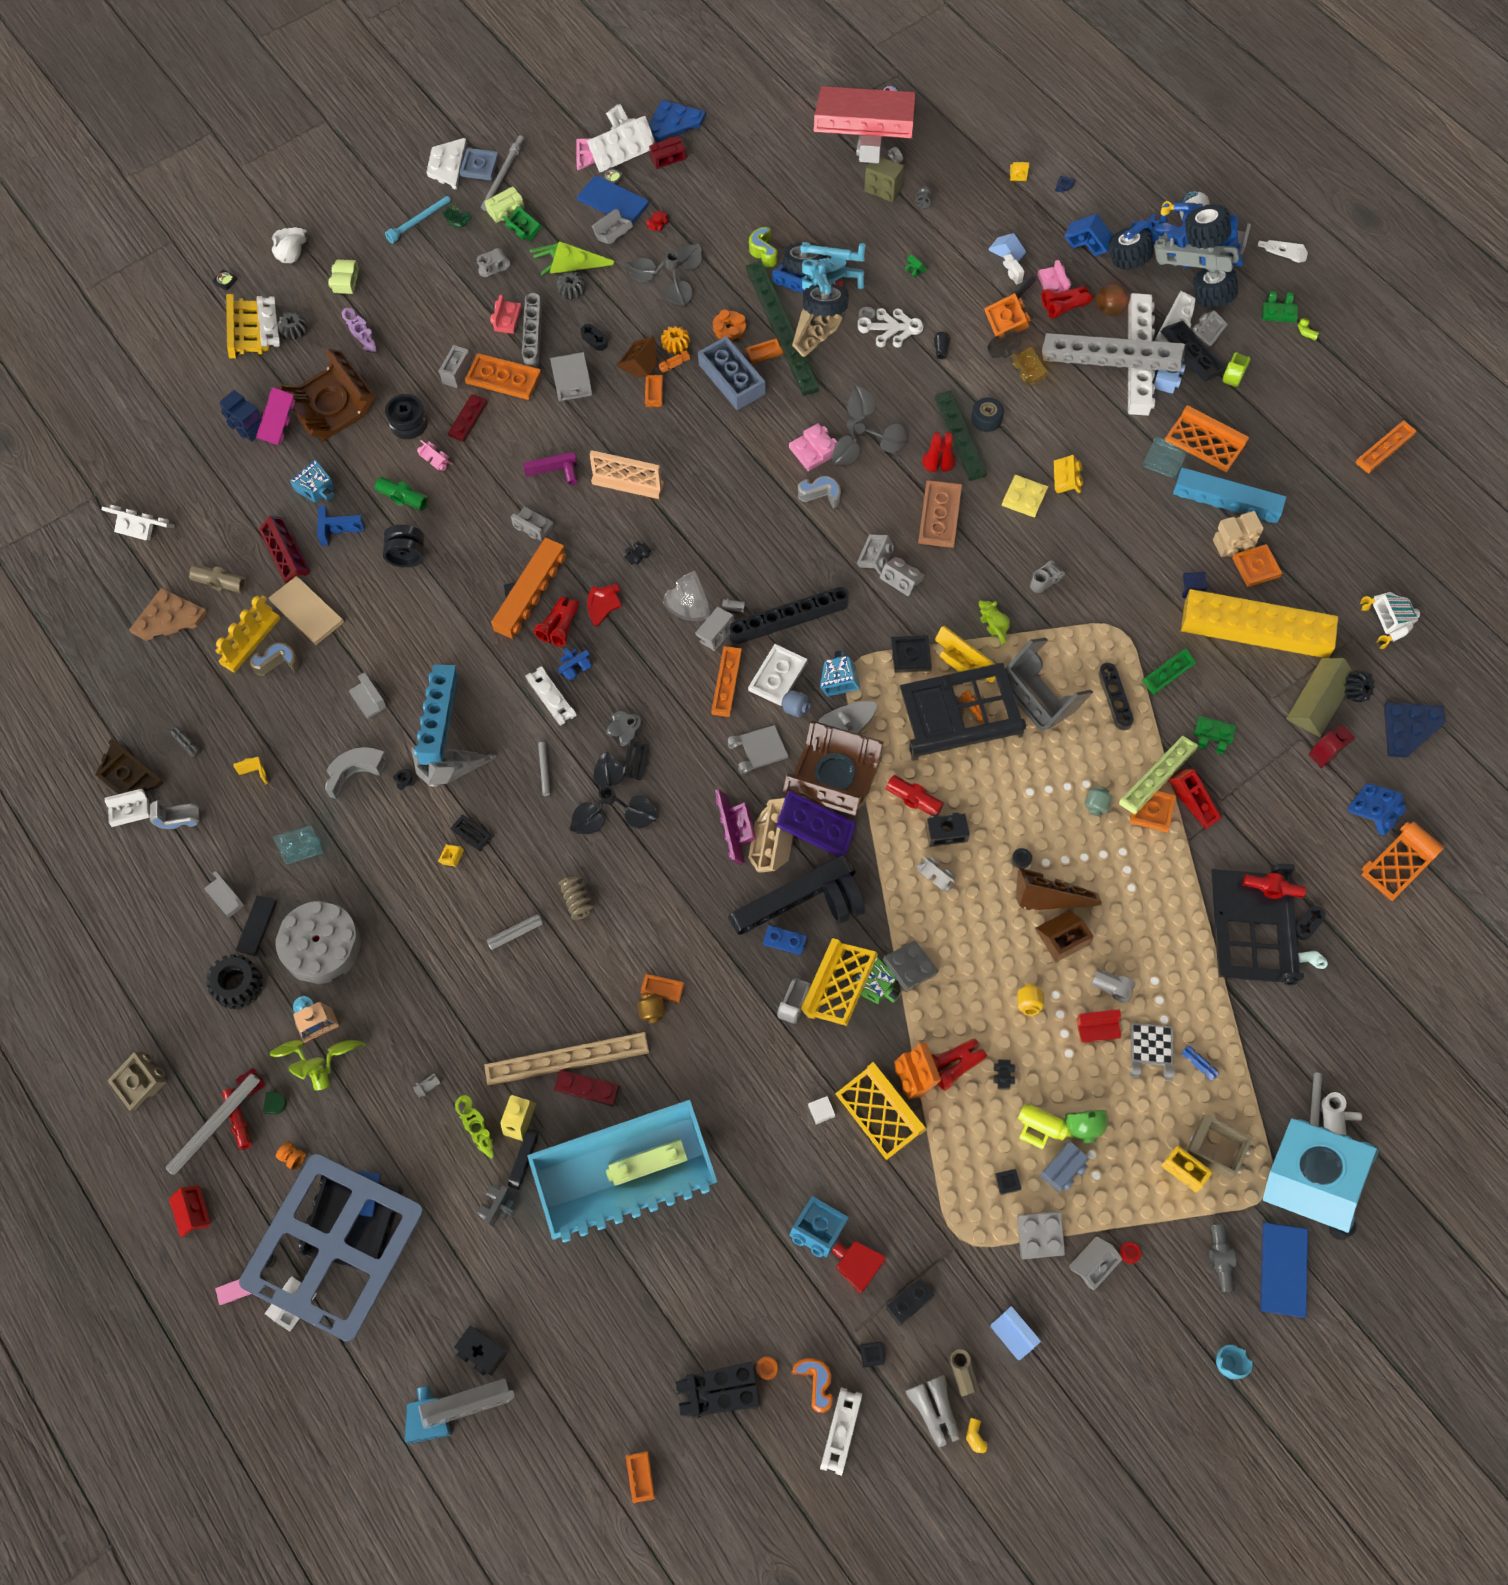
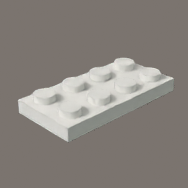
M642 116L587 140L599 172H603L609 169V167L612 168L648 152L649 145L655 143L646 117Z

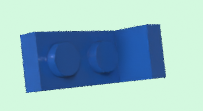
M318 506L317 537L321 546L329 545V533L365 531V524L361 515L330 517L326 506Z

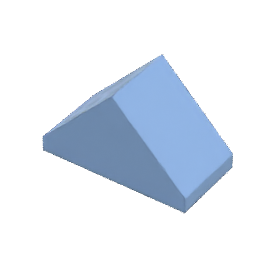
M1014 233L998 237L989 248V251L1003 258L1005 255L1011 254L1018 263L1026 254L1025 249Z

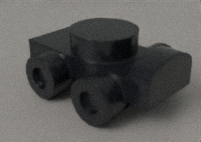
M637 541L634 544V550L630 547L625 550L627 555L624 558L630 565L634 563L639 564L643 557L646 559L650 556L651 549L645 543L641 544Z
M998 1059V1063H994V1071H998V1074L994 1075L993 1083L998 1084L997 1089L1010 1090V1084L1015 1085V1076H1011V1072H1015V1064H1011V1060Z

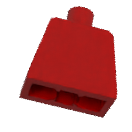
M854 1241L849 1249L838 1242L832 1250V1253L841 1259L836 1269L859 1294H862L886 1259L883 1255Z

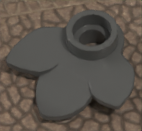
M617 711L612 714L614 722L609 724L606 734L613 737L619 736L620 745L623 747L628 745L631 739H635L636 731L640 729L642 722L637 714ZM634 720V723L629 725L630 721Z

